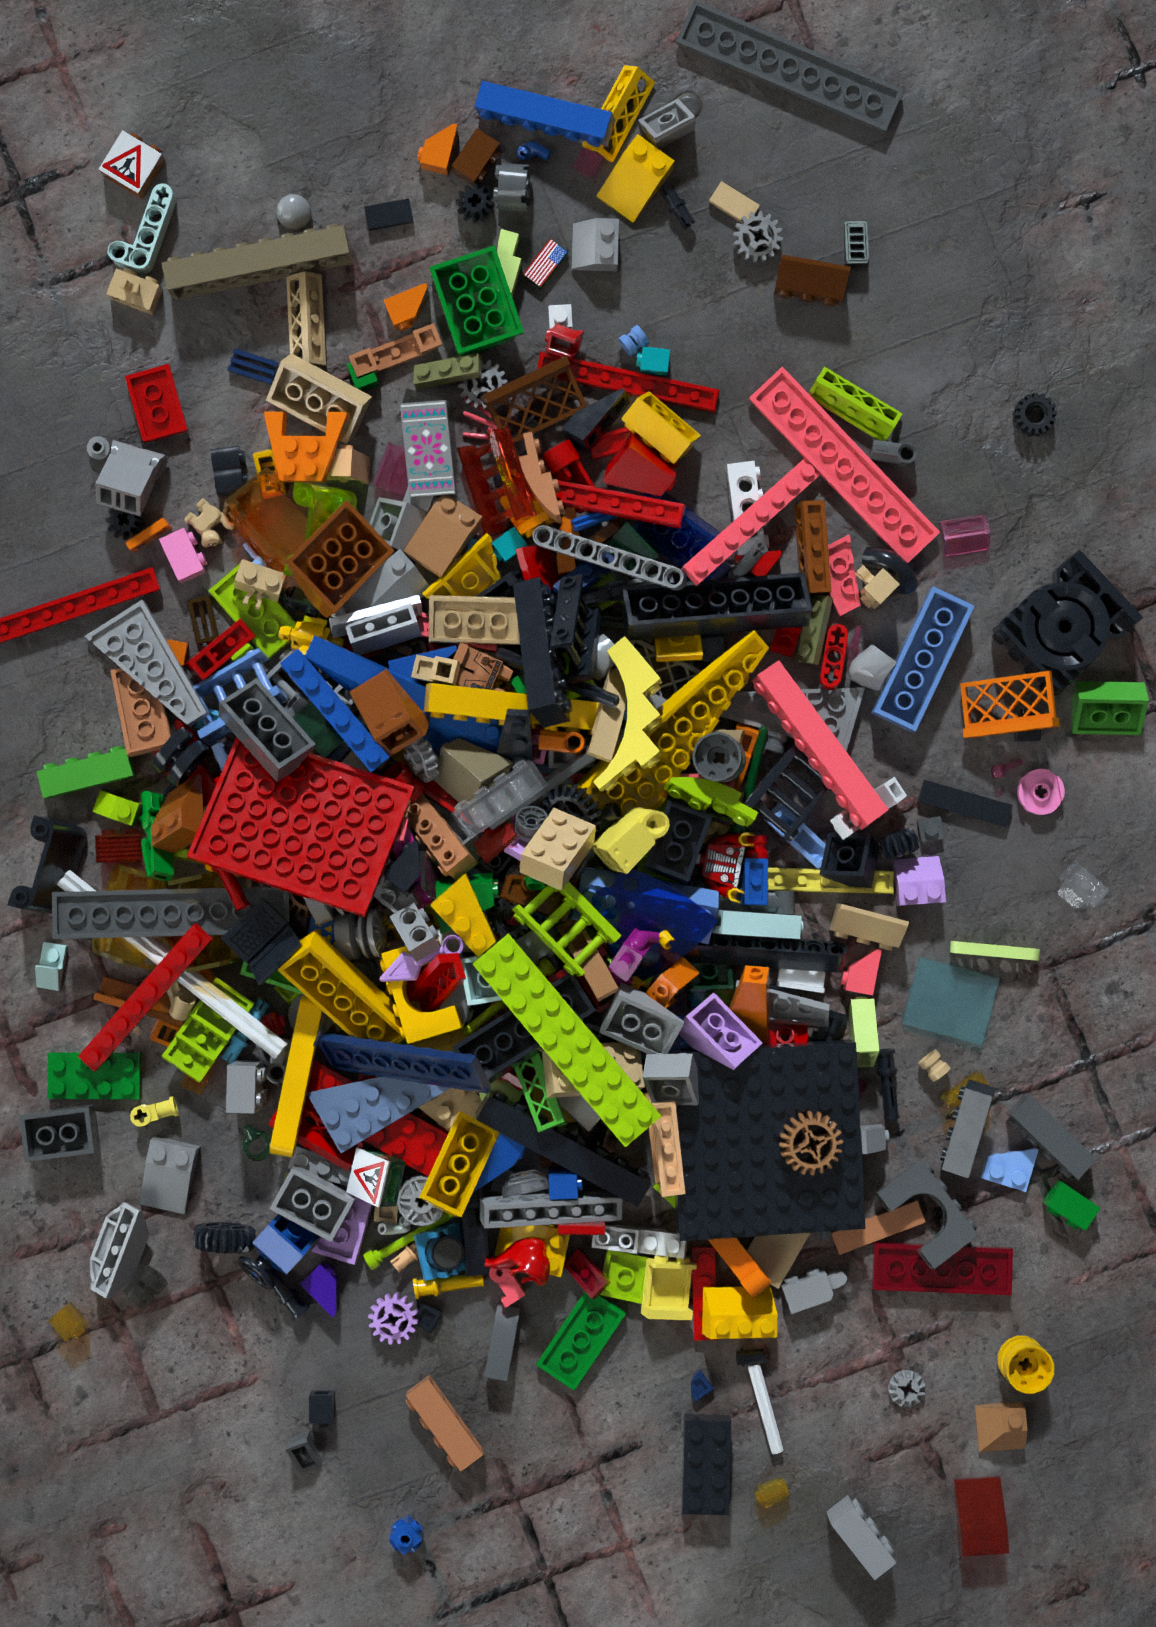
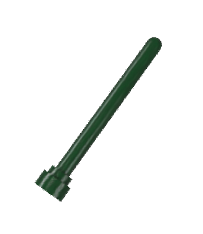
M761 726L758 731L742 803L747 800L755 789L768 729L765 726ZM732 823V833L742 834L750 831V826Z

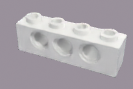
M755 461L726 465L732 522L743 513V505H752L763 496L762 489L758 490L757 481L761 480L759 467H755ZM743 481L748 482L751 485V490L749 492L741 491L739 483ZM763 527L757 532V536L750 538L736 551L737 555L747 554L756 541L763 542L759 550L764 545L769 548L768 535H764Z

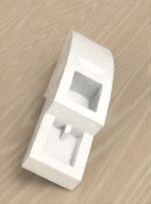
M605 1224V1234L593 1235L592 1248L635 1254L639 1252L682 1259L686 1257L687 1241H679L677 1233L667 1232V1230Z

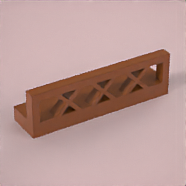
M825 500L802 501L794 505L799 573L804 572L809 595L830 593L832 590Z
M104 976L100 990L95 993L93 999L121 1007L139 986ZM164 994L146 1015L179 1026L185 1023V1021L174 1019L169 1014L171 1002L167 994Z

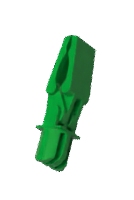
M143 791L141 794L143 814L138 820L142 821V827L147 834V839L143 838L141 841L147 877L168 882L174 876V853L153 847L151 825L164 803V795Z

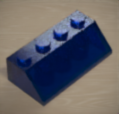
M664 492L662 496L654 495L653 497L655 499L680 503L667 492ZM687 507L685 508L681 528L637 521L631 530L681 568L721 533ZM721 565L704 580H710L711 577L716 573V571L721 567Z

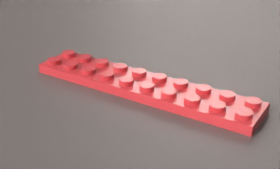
M783 367L749 397L748 400L811 463L825 481L884 543L907 563L940 533Z

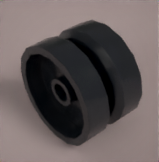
M183 727L177 730L165 742L151 763V767L159 774L168 772L167 780L176 787L183 785L195 773L210 749L199 740L192 743L193 734Z

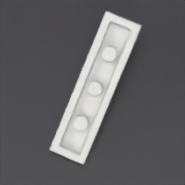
M416 595L348 614L345 613L342 605L336 613L332 614V618H329L332 636L337 638L348 635L345 624L409 603L412 604L415 616L422 615L420 597Z

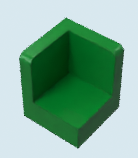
M351 362L346 364L357 389L364 392L379 386L375 373L357 378Z

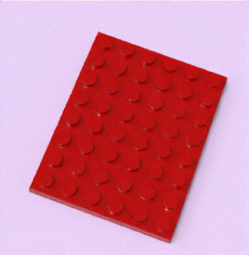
M236 737L188 851L187 858L366 917L411 802L415 787L312 753L305 758L295 771L276 782Z

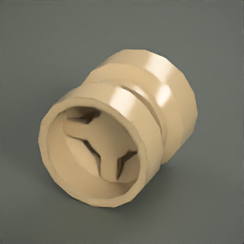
M937 1050L927 1054L918 1063L922 1069H927L928 1077L932 1082L940 1079L951 1069L946 1062L940 1060L941 1055Z

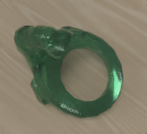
M249 1124L244 1125L243 1134L245 1137L242 1148L245 1155L252 1161L265 1159L270 1154L271 1139L269 1134L263 1130H256ZM258 1138L265 1141L264 1150L259 1154L250 1153L249 1146L251 1142Z

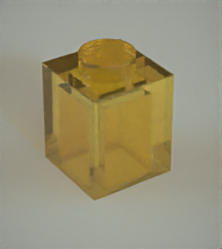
M69 1302L48 1320L65 1342L71 1337L74 1340L80 1337L85 1332L83 1327L88 1323L72 1302Z

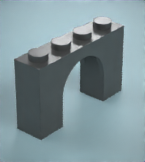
M918 1160L874 1193V1195L887 1212H892L910 1197L917 1194L927 1195L939 1204L943 1212L942 1227L936 1236L916 1250L928 1267L935 1269L978 1236L975 1232L977 1227L970 1218L966 1219L963 1216L961 1205L955 1199L951 1200L947 1192L949 1190L941 1180L937 1181L932 1175L934 1170L927 1161L923 1163L922 1160Z

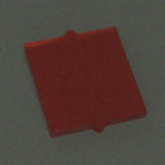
M507 820L494 830L490 829L474 843L478 850L477 854L486 863H489L518 838L513 830L515 827L509 824Z

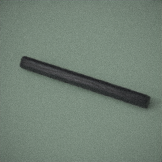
M505 648L498 649L495 656L496 659L524 671L522 655ZM564 673L568 680L570 691L611 708H616L619 704L620 699L618 695L585 681L571 684L568 674Z

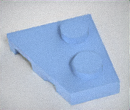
M1033 1147L1026 1150L987 1155L980 1177L1026 1192L1039 1149Z

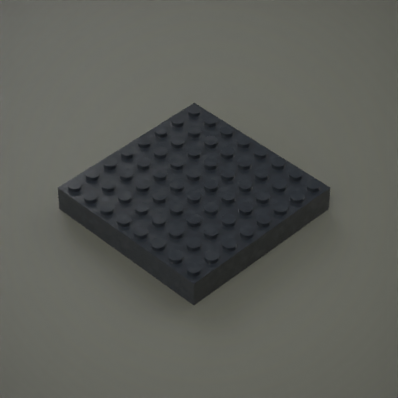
M849 1039L761 1045L734 1070L696 1049L669 1050L668 1054H693L697 1066L699 1093L698 1105H676L685 1194L675 1195L676 1232L679 1241L866 1229L855 1041ZM807 1111L812 1112L813 1118L817 1112L822 1114V1118L827 1115L830 1117L829 1123L834 1121L837 1124L834 1130H840L842 1133L836 1137L843 1140V1144L836 1145V1147L842 1149V1153L835 1152L834 1154L839 1160L835 1162L831 1159L829 1163L832 1165V1168L829 1169L824 1165V1173L822 1174L818 1171V1168H816L815 1175L810 1174L809 1168L805 1175L801 1173V1167L794 1171L792 1169L793 1163L788 1165L785 1162L789 1156L783 1157L781 1155V1152L787 1148L779 1146L780 1142L786 1141V1139L780 1137V1133H788L784 1125L787 1124L790 1127L793 1125L790 1121L791 1117L799 1121L798 1113H802L805 1118H807ZM808 1125L813 1134L821 1133L823 1135L827 1133L819 1125ZM800 1129L797 1132L793 1141V1146H795V1143L801 1140L802 1129ZM809 1136L808 1146L813 1150V1142L815 1141ZM829 1140L820 1148L821 1157L827 1151ZM809 1152L795 1153L797 1158L803 1161H814Z

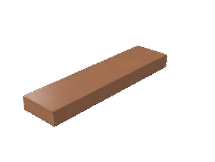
M914 1200L897 1207L892 1212L885 1211L866 1218V1229L832 1231L831 1235L838 1254L841 1255L923 1224L925 1219L918 1201Z

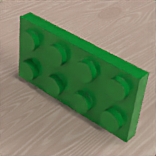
M48 1052L47 1099H141V1052H113L95 1072L78 1057L81 1052Z
M584 1291L536 1362V1365L574 1391L626 1315V1312L603 1296L599 1295L596 1299H591Z

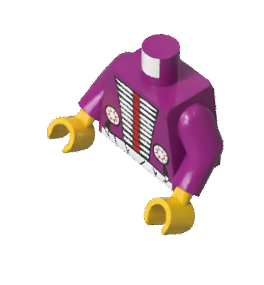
M635 928L608 967L615 983L620 985L622 982L636 989L641 985L646 986V983L639 977L633 976L652 944L659 942L664 949L671 947L668 942L675 941L671 934L666 930L658 933L639 931Z

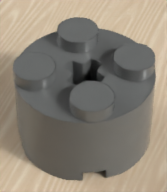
M509 163L496 165L495 177L498 179V188H494L493 200L497 202V208L501 211H529L528 207L531 205L532 181L528 179V174H532L531 165Z

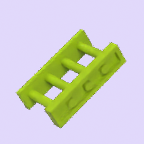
M569 881L562 891L547 885L524 909L519 904L512 909L515 912V919L522 925L526 924L565 963L564 969L572 976L576 975L579 977L585 973L580 966L603 942L612 944L622 936ZM559 891L565 897L563 899L564 902L539 925L530 915L553 892ZM575 908L581 914V919L556 942L547 932L570 909ZM587 925H592L598 931L596 933L597 936L572 959L563 949Z

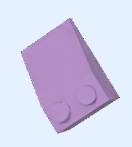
M712 993L683 1019L684 1024L679 1032V1035L692 1048L733 1070L762 1045V1042L715 993Z

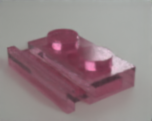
M388 442L372 485L402 497L405 496L408 488L405 449L402 446Z

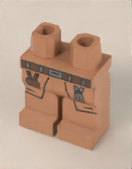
M461 642L453 659L461 663L460 667L473 672L470 673L460 668L456 686L504 691L495 687L497 679L509 683L514 673L513 670L504 665L503 661L475 650Z

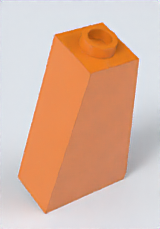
M745 966L729 1009L762 1043H767L770 1029L769 967Z

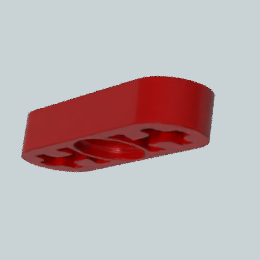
M841 624L832 625L826 637L820 673V684L826 690L836 689L842 677L848 630ZM836 631H839L840 635L844 636L840 637L838 646L834 645L835 636L831 635L835 634ZM830 652H837L840 655V660L833 663L828 660L827 655ZM830 668L834 669L833 678L837 679L833 680L831 684L828 683V679L824 678L828 677Z

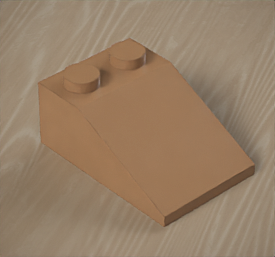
M441 495L424 518L403 553L442 578L479 531L483 516L450 495Z

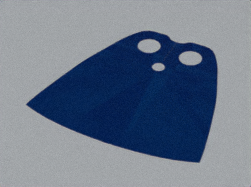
M633 869L628 874H619L613 885L602 887L592 897V906L622 935L616 942L612 944L606 943L613 958H615L621 946L635 928L639 931L658 933L666 930L675 939V941L668 942L671 946L669 949H664L659 942L652 944L633 976H637L643 981L663 971L686 955L707 936L718 922L713 915L681 892L648 874ZM627 878H635L638 881V888L634 891H627L623 885L624 881ZM612 895L616 900L615 905L612 908H604L601 905V898L603 896ZM628 902H633L635 904V907L629 909L627 908L626 904Z

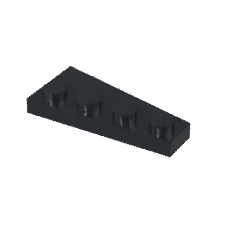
M507 709L496 753L513 762L506 785L533 786L536 782L532 719L529 710Z

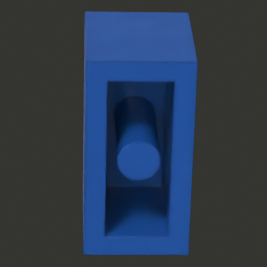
M561 1165L549 1167L550 1200L578 1198V1191H582V1177Z

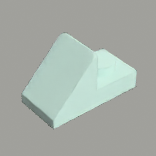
M43 942L40 963L35 966L36 987L60 991L68 945Z

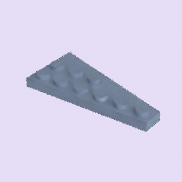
M377 1077L308 1092L307 1095L340 1153H344L450 1088Z

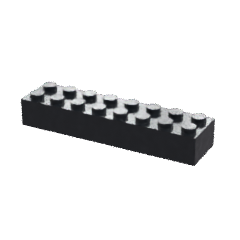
M804 572L703 580L698 586L692 581H688L686 586L678 591L656 584L622 587L620 598L625 635L629 641L809 626L813 611Z

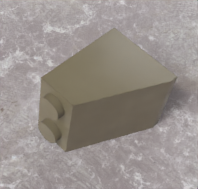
M460 738L442 745L439 750L438 762L436 763L438 765L436 769L439 774L434 781L470 813L503 793L513 765L511 760Z

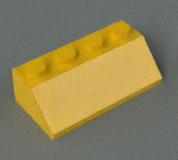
M458 1111L419 1198L452 1216L462 1217L500 1132L477 1121L476 1118Z

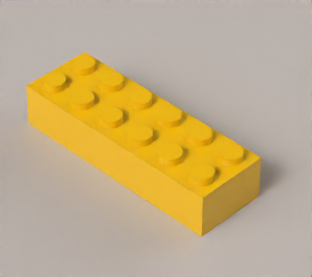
M316 930L301 939L302 946L277 969L350 1036L382 1042H393L395 1044L403 1040L399 1027L402 1026L400 1017L397 1018L393 1010V1004L396 1003Z

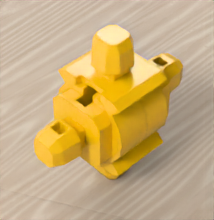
M304 616V621H297L294 629L290 626H282L279 630V638L285 641L291 640V649H299L304 656L314 635L342 648L344 646L342 638L331 637V629L327 628V620L320 617Z

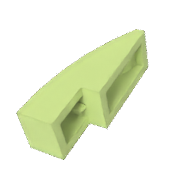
M501 229L497 253L513 297L522 265L521 258L515 257L519 243V234Z

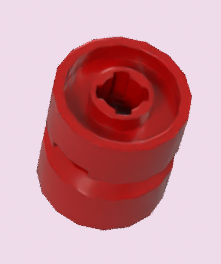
M403 762L392 764L382 775L415 787L410 804L415 802L424 791L423 782L415 774H412L411 770Z

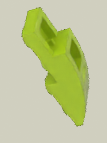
M671 777L663 788L672 797L681 798L688 802L689 806L693 809L705 811L710 805L716 812L728 815L733 818L735 823L748 827L758 814L757 811L738 801L742 795L741 792L711 780L695 777Z

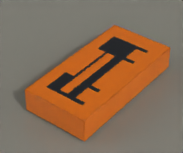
M161 518L125 544L130 551L135 553L172 527L165 518Z

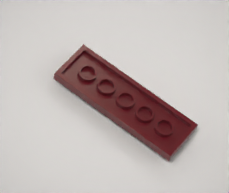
M873 1242V1290L1012 1295L1013 1248L964 1246L937 1268L930 1269L916 1251L924 1244Z

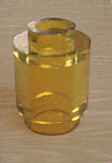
M774 1478L757 1485L758 1491L754 1492L758 1504H763L765 1508L786 1500L785 1497L790 1496L784 1478Z

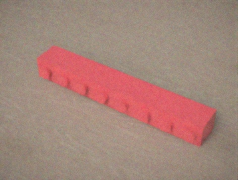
M778 660L759 673L752 680L755 691L765 698L769 710L778 716L783 729L795 739L796 747L806 754L809 758L810 766L820 773L824 785L833 791L838 804L850 814L851 822L862 830L889 810L782 663Z

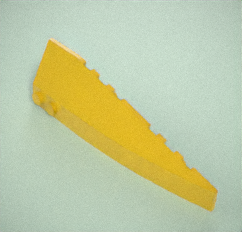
M752 631L656 709L662 717L659 721L660 725L652 732H645L662 754L659 757L660 761L650 769L646 767L643 770L637 763L634 765L636 769L626 777L623 774L616 780L618 784L608 792L606 790L601 792L594 784V781L607 769L617 754L620 742L615 746L610 762L600 760L576 783L579 784L581 789L587 787L589 795L594 794L592 799L600 801L598 805L600 809L607 803L617 802L622 813L621 819L630 807L636 806L657 810L665 800L663 797L667 793V790L663 789L665 784L671 777H679L681 772L687 769L697 742L701 737L713 731L719 722L718 718L724 710L728 709L731 699L737 691L741 690L745 684L743 683L749 673L754 671L769 647L756 631Z

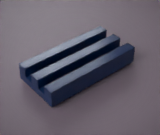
M234 348V354L227 369L228 372L272 385L279 365L278 362ZM238 356L272 366V370L240 360ZM236 364L266 374H270L269 378H266L251 372L235 368Z

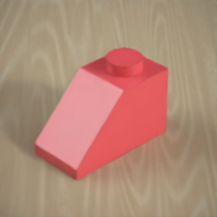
M874 948L847 966V971H843L841 976V984L844 985V990L873 995L882 950Z

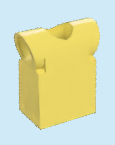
M636 806L630 807L622 819L620 818L615 821L594 841L591 849L610 870L628 874L653 847L655 840L666 834L670 826L669 819L666 814L660 811Z

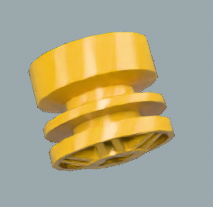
M1014 1336L1001 1345L997 1354V1364L1000 1372L1016 1390L1025 1394H1035L1044 1390L1051 1383L1054 1376L1052 1357L1035 1339L1028 1336ZM1026 1358L1027 1361H1026V1362H1022L1021 1365H1020L1019 1362H1020V1361H1024V1359Z

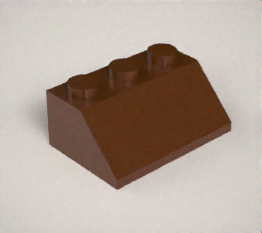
M782 254L778 266L774 293H777L781 298L790 299L794 296L801 298V301L813 303L816 300L822 301L826 306L836 307L837 304L841 305L844 299L851 267Z

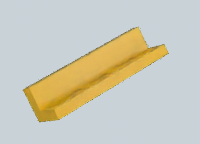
M624 65L601 108L602 110L612 112L616 120L610 139L612 138L613 146L611 151L608 153L603 148V145H600V147L591 146L587 141H584L582 146L589 151L598 152L606 160L613 162L650 94L655 81L639 67ZM641 78L646 82V85L642 92L638 93L637 84ZM633 98L634 107L631 112L627 113L626 104L629 99ZM618 119H622L623 128L621 132L617 133L616 123Z

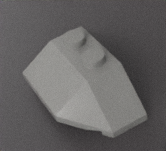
M127 1202L120 1204L118 1208L105 1217L90 1257L91 1290L106 1299H110L133 1279L150 1235L143 1212Z

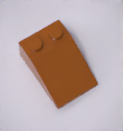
M195 775L183 785L168 793L151 825L153 847L175 854L193 842L203 818L202 775Z

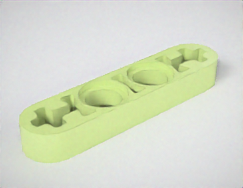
M951 941L950 953L1039 961L1040 949L959 941Z

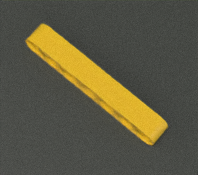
M302 995L269 1150L270 1154L293 1158L316 1050L313 1044L323 1016V1011L304 995Z

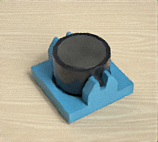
M453 1223L413 1235L425 1281L437 1277L446 1278L449 1275H457L461 1270H465L464 1247L459 1223Z

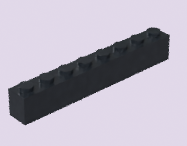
M489 1090L475 1112L477 1121L636 1207L639 1206L652 1184L649 1173L641 1167L634 1168L630 1166L629 1162L623 1157L617 1156L615 1158L609 1154L606 1148L600 1145L596 1147L588 1143L589 1140L580 1134L575 1136L569 1133L568 1128L565 1126H555L539 1133L528 1107L519 1101H516V1103L510 1101L508 1096L499 1090L495 1092ZM540 1113L539 1120L541 1125L550 1123L549 1119Z

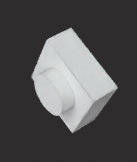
M571 304L548 306L550 329L556 324L573 329Z

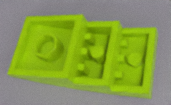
M217 977L212 984L249 1013L255 1004ZM199 1000L189 1014L188 1019L163 1053L162 1058L200 1083L231 1040L237 1028L202 1000Z

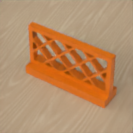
M1051 671L960 683L965 724L963 738H977L1060 727L1059 718L1056 717ZM1045 677L1046 687L1040 693L1032 685L1037 678ZM1017 680L1026 685L1019 696L1009 689ZM996 683L1003 688L997 699L987 692ZM975 686L981 693L975 701H972L968 697L967 687ZM1029 688L1038 695L1031 706L1022 699ZM1006 692L1016 698L1009 709L1000 702ZM984 695L994 701L987 712L978 705ZM1041 699L1048 703L1049 713L1040 714L1034 709ZM1019 702L1028 708L1023 717H1018L1012 712ZM997 705L1006 711L1001 720H996L990 715ZM974 708L984 714L978 723H971L970 714Z

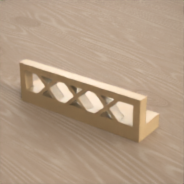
M303 271L287 276L290 354L292 353L298 357V353L302 349L303 360L317 367L326 366L322 275ZM299 280V289L296 292L295 281ZM298 303H299V304H300V312H299V314L297 315V314H296V307H297V305H298ZM299 326H301V332H302V333H301L300 337L298 338V336H297V330H298Z

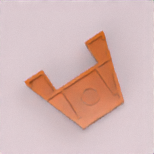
M264 412L279 481L325 483L336 456L334 454L336 447L344 435L342 431L345 423L350 419V413L327 412L326 436H286L287 413Z

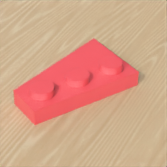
M850 534L828 545L832 592L827 594L833 598L832 604L839 617L861 606L857 578L855 577L854 558L851 551Z

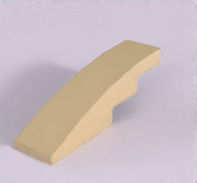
M608 672L603 689L618 695L620 701L616 708L598 703L595 713L596 719L591 732L593 736L587 752L588 755L606 762H610L612 759L627 702L622 677Z

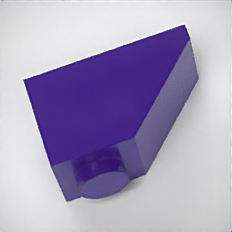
M321 1261L302 1280L300 1285L333 1317L338 1311L337 1270L330 1263L325 1264Z

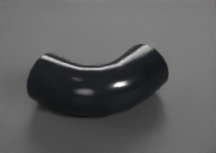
M867 547L864 550L862 564L868 570L881 571L884 568L900 584L896 588L899 594H909L918 588L919 583L913 569L900 555L879 547Z

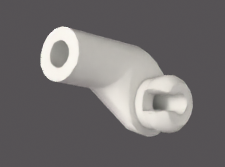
M402 1216L397 1224L380 1223L378 1225V1232L381 1235L407 1233L411 1229V1223Z

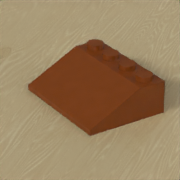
M345 500L285 563L308 600L326 618L336 613L394 550L362 515Z

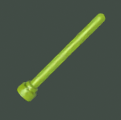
M444 1212L433 1224L420 1226L379 1251L376 1249L363 1254L365 1261L370 1269L374 1270L380 1266L385 1257L415 1241L414 1234L435 1229L456 1216Z

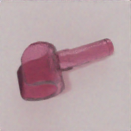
M856 625L851 644L846 646L847 655L850 647L856 648L855 657L859 654L860 650L857 645L862 626Z
M1019 759L1008 764L993 766L991 768L992 778L1005 777V770L1022 765V760Z

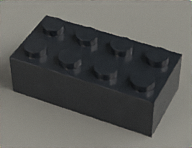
M684 1414L682 1514L729 1515L730 1415Z

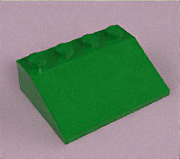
M495 245L429 267L458 357L482 353L524 334Z

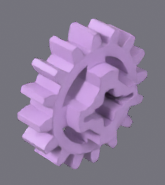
M388 1293L385 1295V1301L382 1298L376 1300L379 1306L374 1304L371 1306L374 1313L368 1315V1318L373 1319L369 1327H375L376 1330L373 1335L380 1334L381 1342L387 1338L389 1345L394 1342V1339H396L398 1344H401L403 1342L402 1337L408 1340L411 1337L409 1331L414 1333L417 1330L413 1324L419 1322V1319L414 1318L418 1310H412L411 1307L414 1305V1302L407 1303L406 1295L399 1299V1293H395L393 1298ZM396 1304L402 1306L405 1310L399 1309ZM385 1306V1314L379 1318L380 1311ZM392 1314L394 1317L402 1316L396 1322L387 1320ZM408 1319V1325L406 1329L402 1331V1323ZM382 1327H386L391 1333L385 1331Z

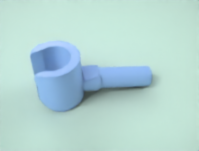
M245 542L243 546L254 559L252 563L266 567V562L254 552L248 542Z

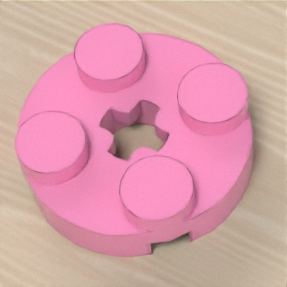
M1036 769L1028 772L1020 779L1017 787V796L1020 804L1027 812L1036 815L1049 814L1055 811L1065 795L1062 780L1047 769ZM1039 785H1041L1042 789L1047 790V793L1043 794L1042 799L1039 795H1035V790L1038 789Z

